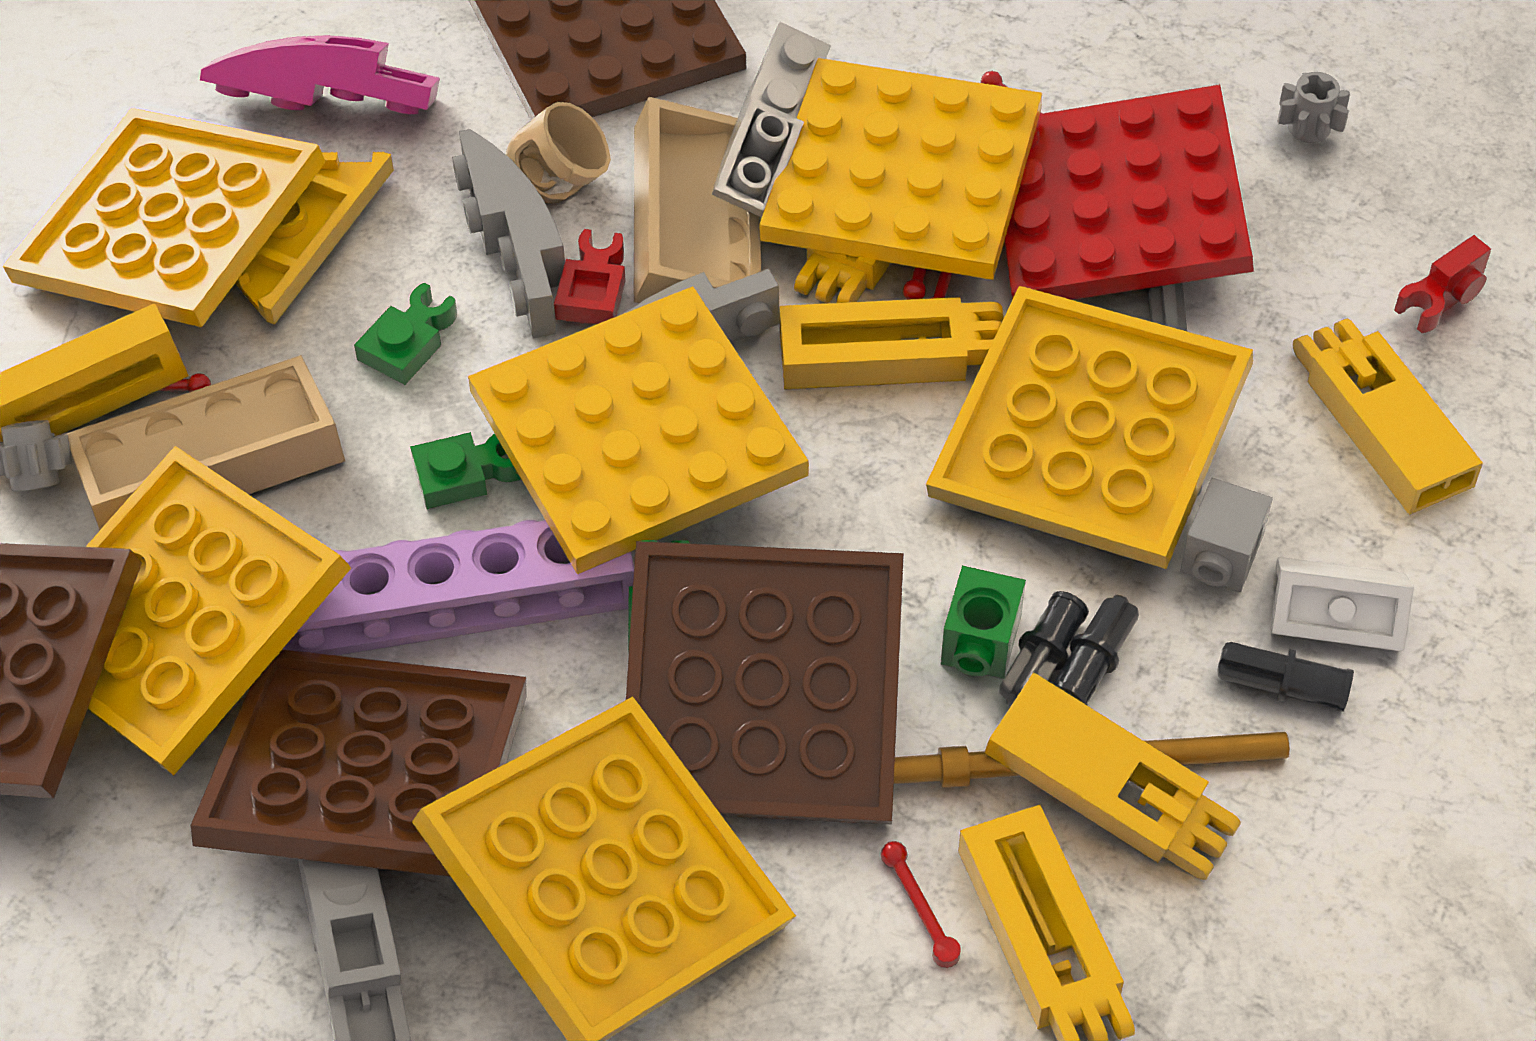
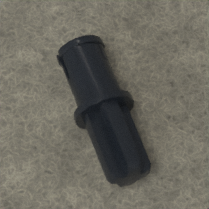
M1064 591L1054 592L1048 601L1047 608L1033 630L1026 631L1020 637L1018 644L1020 652L999 687V693L1007 700L1006 704L1010 707L1033 672L1049 681L1054 671L1061 670L1067 661L1068 653L1066 650L1078 628L1084 623L1089 614L1087 605L1076 595Z
M1117 594L1113 598L1105 599L1085 632L1077 634L1072 638L1069 647L1071 654L1052 684L1088 706L1087 703L1104 675L1116 670L1119 664L1117 653L1138 620V608L1129 603L1128 599L1122 595Z
M1227 642L1222 648L1217 673L1218 677L1222 680L1277 693V701L1284 702L1285 697L1289 696L1337 708L1338 711L1344 712L1350 694L1354 670L1348 668L1345 670L1296 658V651L1289 649L1288 655H1283L1239 643Z

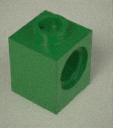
M962 565L943 629L941 665L954 667L958 671L970 676L988 675L1004 679L1022 616L1025 579ZM981 625L989 627L991 629L981 630L974 628L972 626Z

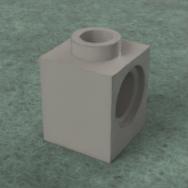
M1211 477L1187 535L1180 572L1194 576L1201 582L1211 586H1224L1241 592L1264 536L1273 497Z

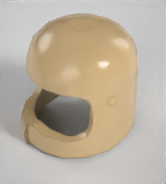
M556 102L534 117L517 131L506 149V155L529 178L545 204L559 203L572 196L584 185L590 184L605 173L611 161L605 135L595 119L582 108L564 102ZM544 170L550 177L558 176L560 179L573 184V187L569 192L545 193L556 182L550 180L548 183H541Z

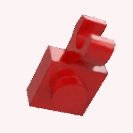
M1475 235L1471 236L1433 262L1427 277L1419 282L1403 287L1399 292L1394 311L1401 314L1410 307L1424 309L1425 311L1421 313L1417 330L1421 333L1432 331L1438 326L1441 315L1458 302L1461 304L1469 303L1480 293L1487 280L1484 272L1491 248Z

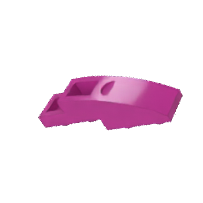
M331 35L296 36L265 41L240 48L214 59L203 67L200 73V81L216 84L215 91L218 93L241 98L249 97L250 92L271 97L270 103L283 109L304 110L305 105L312 106L323 96L325 86L330 87V95L348 101H363L364 96L386 100V108L404 114H418L419 109L428 110L436 100L440 78L385 65L389 46L387 42Z

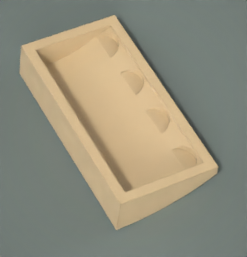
M648 97L634 126V302L640 303L678 282L703 272L714 289L761 272L760 216L712 195L722 159L738 118Z
M302 355L66 433L71 454L99 530L102 529L175 446L247 494L345 462L336 424Z

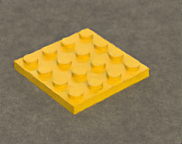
M818 58L797 119L804 121L788 165L774 181L759 224L760 241L836 254L843 253L848 256H860L876 259L877 261L993 280L1040 116L1042 93Z
M131 108L8 258L3 268L10 281L15 284L134 312L155 303L162 318L203 327L326 161L318 144Z
M693 286L468 376L472 396L577 574L636 550V541L662 539L809 476V460Z
M1019 286L927 480L928 497L1167 569L1253 365V349Z
M175 446L86 545V547L131 549L142 562L87 710L174 776L351 570V567L340 554Z
M634 697L619 703L420 809L412 821L567 1041H607L781 931L796 917Z

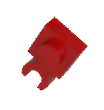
M584 229L578 239L580 260H565L554 302L555 320L597 325L617 317L626 282L625 266L621 265L624 260V242L622 233H614L613 242L609 247L597 249L593 247L592 230Z

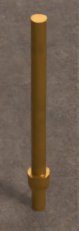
M1286 732L1145 741L1181 765L1286 759L1289 757L1290 751ZM967 746L939 747L938 754L895 757L894 784L940 781L942 788L969 786L970 779L1020 775L985 754V751L968 752Z

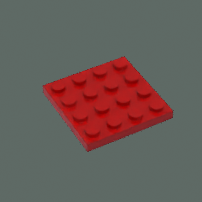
M1220 84L1040 114L1005 236L1012 300L1019 286L1074 300L1254 272L1253 255Z

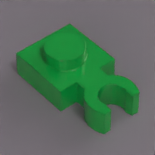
M426 283L420 284L412 291L409 299L410 307L406 312L390 305L354 344L358 361L404 385L412 379L440 348L439 331L451 326L457 318L456 300L450 295L441 305L428 307L433 299L431 287Z
M471 432L410 446L414 468L426 509L487 495L485 480L494 478L507 483L521 480L510 459L502 458L503 455H506V452L495 434L490 436L485 444L476 446Z

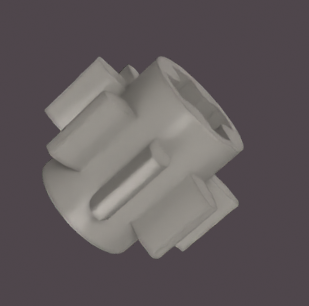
M1323 72L1302 73L1296 86L1284 83L1279 102L1280 111L1277 122L1283 125L1288 124L1290 133L1297 140L1307 143L1325 142L1331 129L1339 132L1345 130L1349 113L1347 106L1350 92L1340 90L1337 80L1329 74Z
M48 420L27 421L1 427L3 442H0V476L5 475L6 478H10L12 491L41 489L59 483L57 469H64L65 465L72 464L67 434L54 436V433H51Z

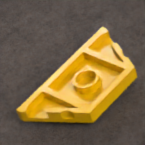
M322 152L326 161L235 283L267 322L274 325L277 323L394 171L391 154L373 152L372 162H339L337 152Z

